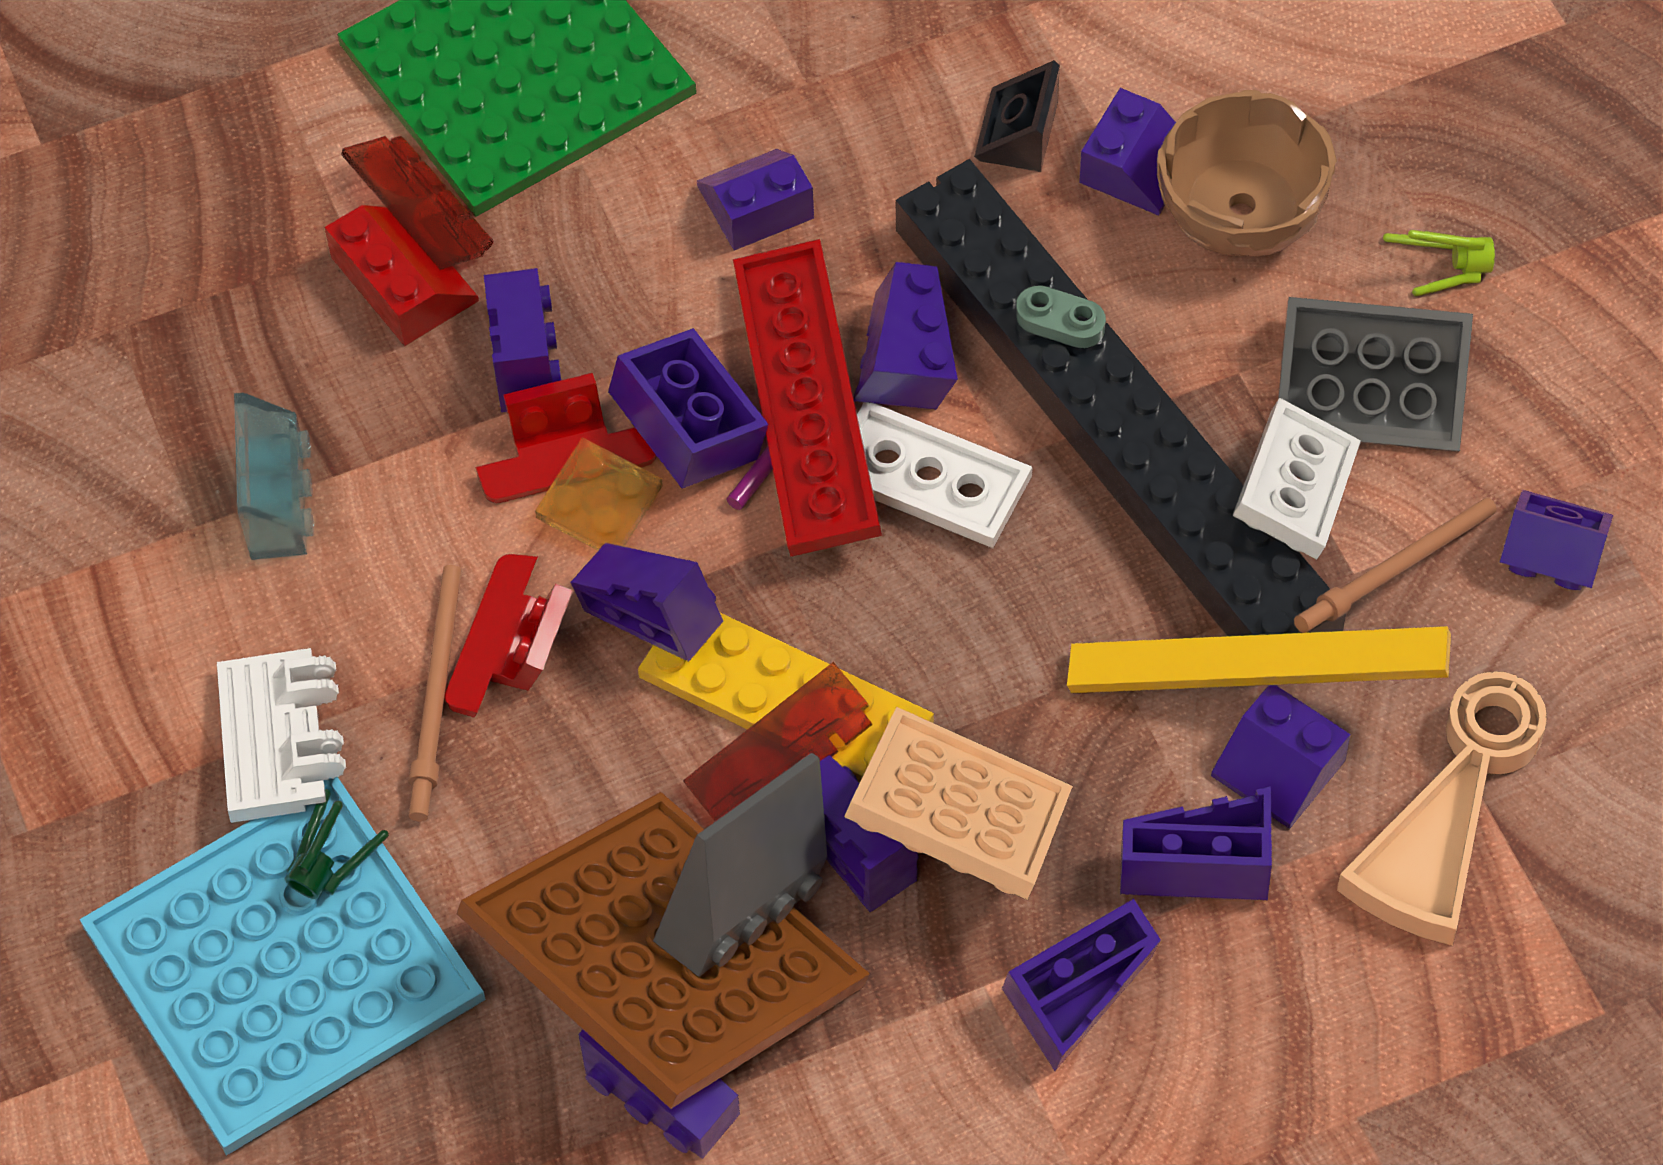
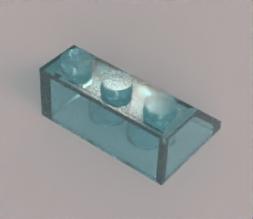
M234 393L237 507L251 560L307 555L306 537L314 536L312 509H305V497H312L313 495L310 469H303V458L311 457L308 430L300 431L295 412L246 393Z

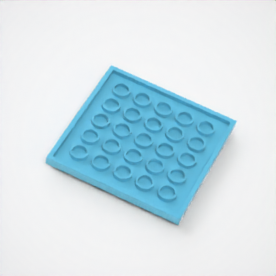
M338 777L323 780L325 789L330 790L331 795L317 830L318 833L333 803L341 801L343 807L321 852L328 855L334 861V865L331 868L333 874L377 835ZM316 804L305 805V812L250 820L79 919L83 929L226 1156L486 1000L484 991L383 843L340 883L333 895L323 891L317 900L311 899L298 893L285 882L284 878L288 874L287 869L297 854Z

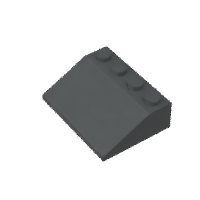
M1289 297L1286 308L1278 399L1281 398L1361 440L1360 442L1459 452L1473 314Z
M810 753L697 834L653 942L698 977L716 964L719 967L724 966L732 958L740 945L744 942L748 945L754 943L769 923L773 920L776 923H780L790 913L795 903L801 899L807 902L820 888L823 878L819 874L827 858L820 758Z

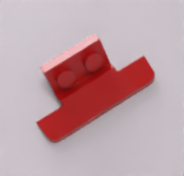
M593 373L504 394L511 434L518 457L475 468L486 499L492 503H502L651 465L657 456L635 427L608 434L602 416L597 384Z
M506 554L496 562L445 692V701L451 711L475 718L490 681L529 691L543 671L573 591L555 583L546 598L524 595L538 556Z

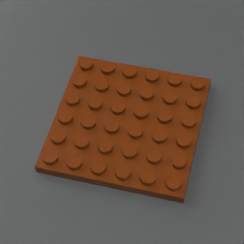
M659 792L462 899L456 914L662 1102L672 1109L862 989L870 973L794 907L780 923H776L774 920L769 923L754 943L748 945L744 942L740 945L732 958L724 966L719 967L716 964L700 977L653 942L697 834L704 830L662 792Z

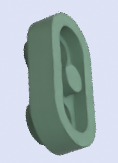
M1046 286L1027 288L1017 299V321L1024 330L1077 348L1094 346L1104 336L1106 316L1103 309L1093 301ZM1034 304H1044L1046 306L1036 307ZM1082 316L1089 320L1079 321L1076 318Z

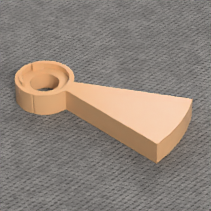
M1486 672L1468 679V682L1465 681L1457 689L1451 702L1446 725L1447 740L1456 757L1340 874L1338 892L1363 910L1390 925L1417 936L1453 946L1486 775L1510 773L1526 766L1541 746L1546 726V708L1541 696L1537 694L1538 692L1530 683L1506 672ZM1488 706L1502 707L1513 713L1519 727L1507 735L1497 736L1490 734L1480 728L1475 720V714Z

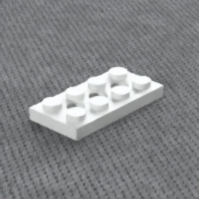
M1279 398L1269 415L1233 516L1244 521L1248 526L1261 530L1286 543L1293 550L1303 552L1317 560L1326 546L1361 440Z
M864 402L857 416L875 500L993 548L1032 477V466L875 403ZM883 450H892L900 457L892 463H881L875 458V455ZM930 466L937 468L941 475L934 480H923L916 473L919 469ZM973 483L980 486L983 492L976 497H965L959 493L958 489L962 485Z

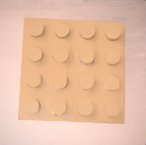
M896 707L844 817L856 822L867 831L878 832L901 842L911 851L925 853L947 863L958 872L969 873L985 880L1004 893L1016 894L1028 900L1073 786Z

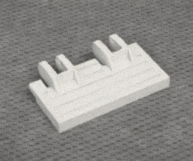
M311 648L217 662L227 808L231 823L305 812V805L326 802L323 780L334 779L343 775L346 761L340 754H337L338 751H341L342 745H344L343 736L340 735L338 730H319L316 707L323 703H332L333 700H336L337 694H339L338 685L333 682V679L330 680L331 677L334 678L335 671H337L336 662L330 657H326V655L312 656Z

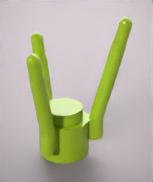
M1410 230L1408 235L1391 233L1383 235L1385 242L1452 249L1454 269H1462L1463 274L1416 287L1412 291L1414 296H1421L1462 284L1480 283L1481 273H1491L1493 271L1495 249L1491 237H1462L1418 230Z

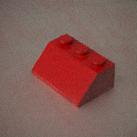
M361 205L324 227L333 261L404 346L479 302L478 295L404 208Z

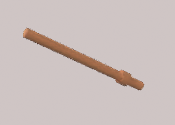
M1484 498L1344 587H1333L1317 598L1315 605L1294 618L1296 628L1302 633H1307L1326 620L1335 621L1349 612L1351 604L1494 515L1497 511L1494 501L1490 498Z
M446 565L443 567L417 759L411 763L408 782L413 788L409 818L419 822L428 819L431 791L438 783L440 767L436 763V755L462 569L456 565Z

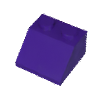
M1119 88L1081 151L1079 183L1159 216L1165 204L1161 196L1157 176L1158 150L1176 121L1161 104Z
M774 149L697 180V187L734 251L814 219L813 187L795 156L779 149Z
M1522 490L1514 509L1500 563L1509 565V571L1521 576L1536 577V574L1539 573L1555 578V584L1567 589L1581 590L1582 586L1592 588L1613 515Z
M1268 685L1242 716L1214 766L1211 776L1243 798L1255 796L1256 789L1271 786V817L1290 829L1346 761L1351 734L1277 685Z

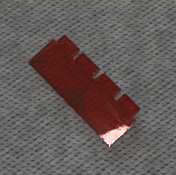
M386 136L342 149L341 155L440 270L483 257L484 252L493 245L494 241L476 219H470L471 214L450 190H445L446 185L426 162L421 161L420 155L403 136L391 138V141Z
M833 661L686 777L683 782L716 822L810 753L818 756L820 761L828 755L833 757L839 751L829 738L836 733L847 746L873 724L863 712L869 707V704Z

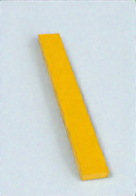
M1448 626L1074 643L1071 644L1067 687L1071 693L1449 678L1451 633Z

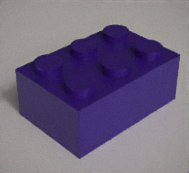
M694 328L617 356L608 393L682 489L758 459L769 424Z

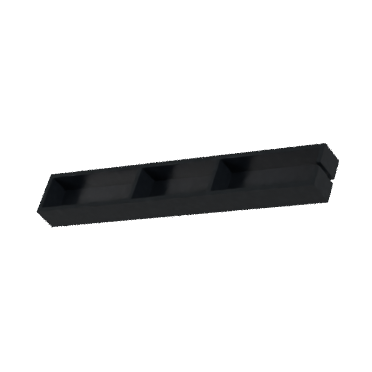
M968 159L937 176L935 187L928 181L896 199V232L923 265L937 266L941 287L1227 636L1302 633L1296 628L1294 618L1315 605L1317 598L1330 590V588L1299 551L1293 550L1286 543L1261 530L1248 526L1244 521L1233 516L1244 485L1110 325L1106 322L1105 333L1101 341L1088 348H1077L1030 333L1019 325L1016 318L1017 299L1027 288L1046 286L1077 297L1087 298L974 163ZM1034 304L1036 307L1046 306L1044 304ZM1082 316L1076 318L1079 321L1089 320ZM1346 614L1335 621L1326 620L1307 633L1343 631Z

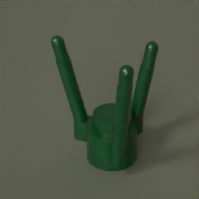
M325 789L326 802L315 805L297 854L287 869L288 874L284 878L285 882L295 891L315 900L320 897L323 891L333 895L340 883L389 836L387 830L380 831L333 874L331 868L334 865V861L328 855L321 852L343 804L341 801L333 803L317 833L331 795L328 789Z

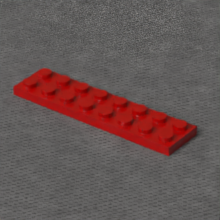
M820 239L733 259L762 415L769 424L766 436L790 556L793 557L882 536Z

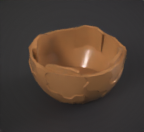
M1243 90L1241 92L1207 98L1184 112L1169 131L1161 148L1158 150L1157 176L1161 196L1167 210H1170L1181 230L1191 240L1209 251L1224 255L1257 257L1282 251L1313 228L1328 198L1337 159L1331 137L1324 126L1319 125L1294 102L1272 93H1261L1258 90ZM1243 203L1249 205L1253 211L1246 215H1239L1234 213L1230 207Z

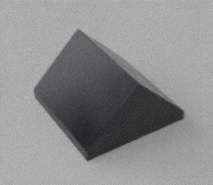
M1055 60L992 87L974 155L976 159L980 162L1041 172L1058 105L1060 65Z

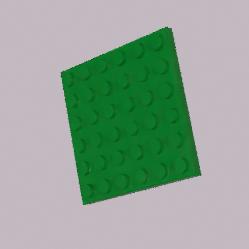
M399 0L337 34L339 45L475 217L696 94V83L626 0Z

